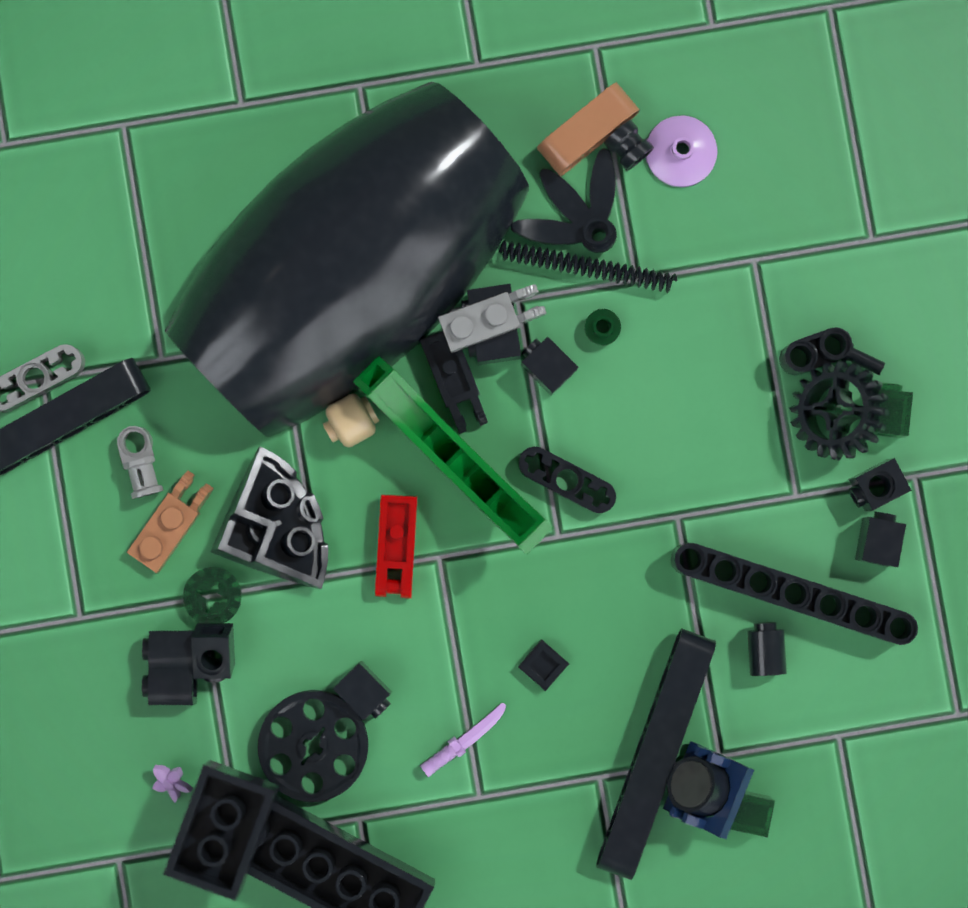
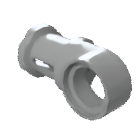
M129 426L123 429L118 436L117 446L123 468L128 470L133 487L131 498L136 499L164 491L162 485H158L153 468L155 457L152 450L153 439L150 432L140 426ZM132 432H139L145 439L144 448L137 453L130 452L125 443L126 437Z

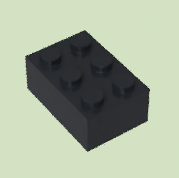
M212 760L207 761L201 769L163 875L236 901L242 892L280 785Z

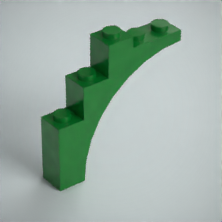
M380 356L353 381L392 423L526 554L553 529V526L499 476Z

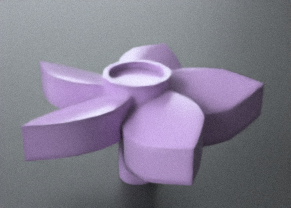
M164 765L154 766L153 772L157 781L152 789L158 792H165L167 790L174 803L180 797V791L190 793L193 790L188 783L180 780L183 776V771L180 767L173 768L170 771Z

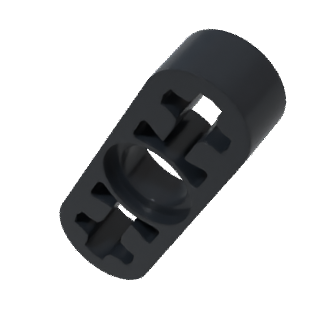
M541 447L527 448L521 454L518 466L520 472L526 478L593 513H604L614 506L616 492L608 482ZM536 453L542 456L541 463L548 467H551L552 460L559 463V466L551 474L550 483L543 480V477L547 474L546 472L537 469L533 474L528 471L529 464L525 462L527 456L533 458ZM562 470H571L576 474L578 482L574 489L565 491L557 485L556 478ZM584 477L591 480V483L587 485L588 488L594 491H598L600 487L606 489L605 496L609 498L607 504L600 503L598 507L592 505L594 498L586 493H583L582 500L575 497V494L583 486Z

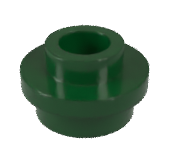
M608 309L595 310L588 316L585 322V333L588 339L597 345L613 343L621 332L620 319L614 312ZM601 320L607 321L610 325V330L607 333H600L596 328L597 322Z

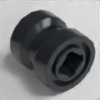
M632 120L620 126L604 142L610 152L618 154L620 164L626 171L640 163L654 149L648 139L640 137L638 127Z

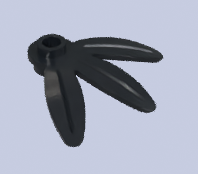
M603 148L597 154L590 182V208L587 207L575 189L562 177L549 169H541L539 176L548 197L562 215L572 223L549 219H523L511 224L512 232L529 241L545 245H572L582 242L584 247L593 253H603L611 249L616 242L617 232L613 223L608 220L612 211L616 190L615 168L610 151ZM598 232L606 235L603 240H593V236Z

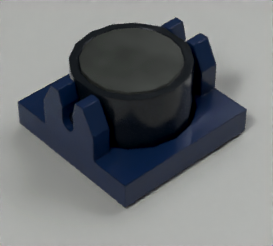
M690 741L684 758L675 764L669 774L667 783L668 797L663 809L670 812V816L681 819L682 822L704 829L720 838L727 839L754 769Z

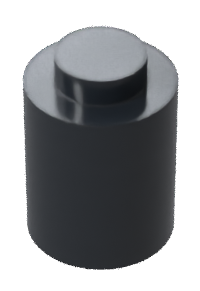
M776 622L754 623V630L747 631L750 675L772 676L787 674L784 629H777Z

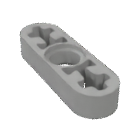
M59 345L0 376V387L2 389L10 390L17 386L12 381L16 378L19 388L25 392L23 396H21L19 391L8 394L6 396L8 401L6 404L0 401V412L12 411L79 376L85 367L83 353L71 345ZM63 353L75 356L76 359L71 362L73 368L70 371L65 367L54 370L53 372L58 377L53 380L51 370L44 363L49 360V365L54 367L63 361L61 356ZM39 368L44 374V382L39 388L31 389L26 384V374L31 369Z

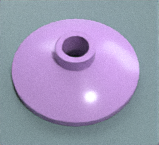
M690 116L667 118L655 126L648 137L654 149L646 156L647 164L656 178L667 185L674 187L693 186L704 180L715 165L717 144L714 135L703 122ZM679 143L687 144L689 152L687 154L678 153L676 145Z

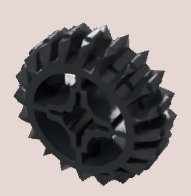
M837 361L835 367L830 363L823 364L822 373L816 369L810 370L812 381L810 382L806 379L799 380L801 386L805 389L802 393H792L793 397L799 400L798 405H793L789 408L791 412L798 414V417L790 422L793 427L801 428L796 437L802 441L807 440L805 444L807 450H817L819 457L826 458L830 455L831 459L840 461L843 454L846 458H855L856 449L862 453L869 452L866 441L879 442L878 436L874 434L875 430H885L887 428L884 423L879 422L880 416H888L890 414L888 409L880 407L881 404L889 399L886 394L878 393L883 384L878 380L872 381L873 373L867 369L862 371L861 366L856 363H852L848 367L846 362ZM849 382L860 392L863 406L854 404L852 392L849 391ZM829 389L825 400L819 402L821 396ZM840 405H842L845 408L851 409V411H843L842 414H838V416L830 412H827L836 411L837 407L841 408ZM816 416L824 417L826 430H829V439L819 429ZM861 419L857 427L849 434L852 423Z

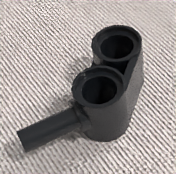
M838 327L830 328L792 342L784 347L779 357L782 369L794 376L820 368L825 363L831 364L837 361L856 363L877 375H880L885 366V362L853 348L854 344L849 333ZM829 336L836 338L840 343V352L837 355L830 354L825 349V339ZM792 349H801L805 353L807 360L804 367H798L792 363L790 359Z

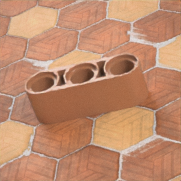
M616 82L546 137L538 145L537 149L557 174L562 176L603 144L620 126L632 120L639 113L640 109Z

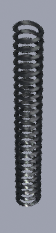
M503 240L499 249V253L503 251L502 258L504 261L507 260L510 253L511 263L515 260L516 255L517 263H521L524 256L525 265L529 263L531 258V265L533 267L538 259L539 268L543 266L545 261V268L549 269L552 262L553 271L557 269L559 264V270L562 272L567 262L566 272L568 274L571 272L573 264L574 275L578 274L581 265L580 274L582 277L585 275L587 267L588 277H592L595 268L596 279L599 278L602 270V280H606L609 272L610 282L613 281L616 273L617 284L620 283L624 272L623 284L626 285L631 273L630 285L633 286L638 275V288L641 287L644 276L645 289L649 287L652 278L651 289L655 290L659 279V292L663 290L665 281L666 293L670 292L673 280L677 282V275L675 273L670 278L668 272L663 276L662 271H659L656 275L654 269L649 273V270L645 268L642 272L640 266L635 270L633 265L627 271L626 263L622 265L620 270L619 262L613 268V262L610 261L606 267L605 259L599 265L598 258L594 259L592 263V258L588 257L585 262L583 255L578 260L577 254H574L571 259L569 252L566 253L563 260L564 255L560 251L556 259L555 249L549 257V249L546 248L542 255L541 246L537 249L536 254L534 245L530 247L528 252V245L525 244L521 251L520 242L516 244L514 249L513 241L509 243L507 248V241Z

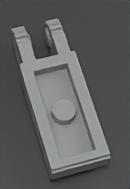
M535 284L510 294L505 292L438 317L451 353L520 328L521 324L546 315L544 306H536L516 316L512 303L529 299L539 292Z

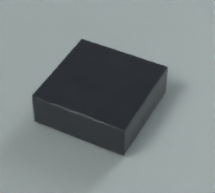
M541 639L518 665V668L546 691L569 663Z

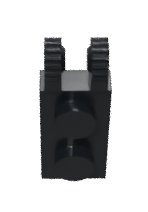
M443 331L421 339L420 343L446 408L450 409L459 434L467 431V425L463 415L460 414L457 404L469 399L474 409L473 413L476 421L479 422L480 426L487 424L486 415L478 398L480 393L463 350L451 353Z

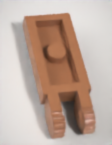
M187 471L181 477L172 493L167 494L127 551L129 555L155 573L161 571L200 515L199 510L213 490V487L205 484L199 489L190 506L180 500L193 483L195 475L190 471Z

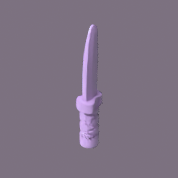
M505 703L499 704L491 713L458 739L455 736L447 741L449 743L448 746L446 745L434 754L433 757L422 763L420 767L425 774L430 777L456 756L461 757L465 754V750L480 739L498 722L505 711Z

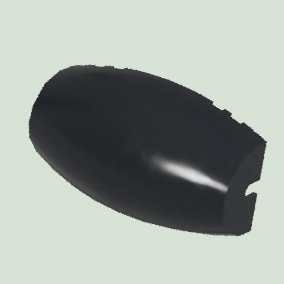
M428 82L388 99L348 121L306 150L273 178L240 212L210 250L182 295L165 332L203 376L256 429L266 437L280 433L326 410L329 405L345 396L360 390L353 381L378 356L392 367L417 346L421 339L426 338L440 323L438 317L451 312L492 259L529 192V184L519 165L481 119L440 83Z

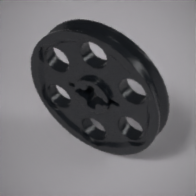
M321 690L298 692L278 703L264 720L258 738L259 761L268 780L280 785L279 791L283 794L305 802L325 801L345 792L360 776L368 755V735L362 718L340 696ZM309 699H318L323 703L325 711L319 719H310L304 713V704ZM277 717L288 718L292 723L290 735L286 737L275 735L272 730L273 720ZM341 718L353 720L356 726L355 734L349 738L338 736L335 731L336 722ZM322 727H324L325 731L320 737L321 741L319 743L323 751L321 753L315 751L308 757L305 764H302L308 747L303 743L304 740H312L315 736L317 737ZM279 753L287 755L292 762L291 769L284 774L275 772L271 766L272 757ZM343 754L351 756L355 762V769L348 775L338 773L334 767L335 759ZM311 772L319 774L323 780L321 790L314 793L305 790L302 784L304 775Z

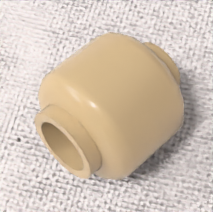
M352 393L326 408L328 421L323 423V426L333 443L340 440L345 447L350 448L374 435L376 431L375 423L379 422L366 396L360 399L358 395Z

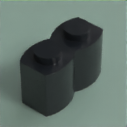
M194 630L149 631V638L143 639L142 657L143 660H148L149 671L148 675H143L142 696L148 697V705L197 704L198 679L193 677L191 640Z

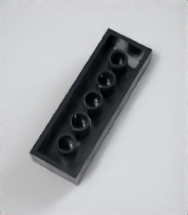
M278 795L275 798L248 873L311 908H424L435 887V879Z

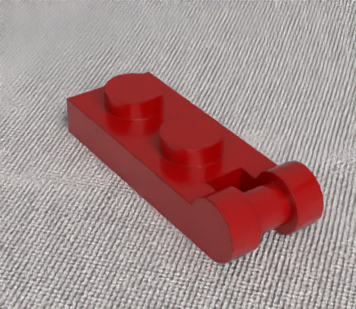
M381 495L375 597H386L387 594H400L401 598L412 599L418 497ZM388 568L402 569L401 580L388 579Z

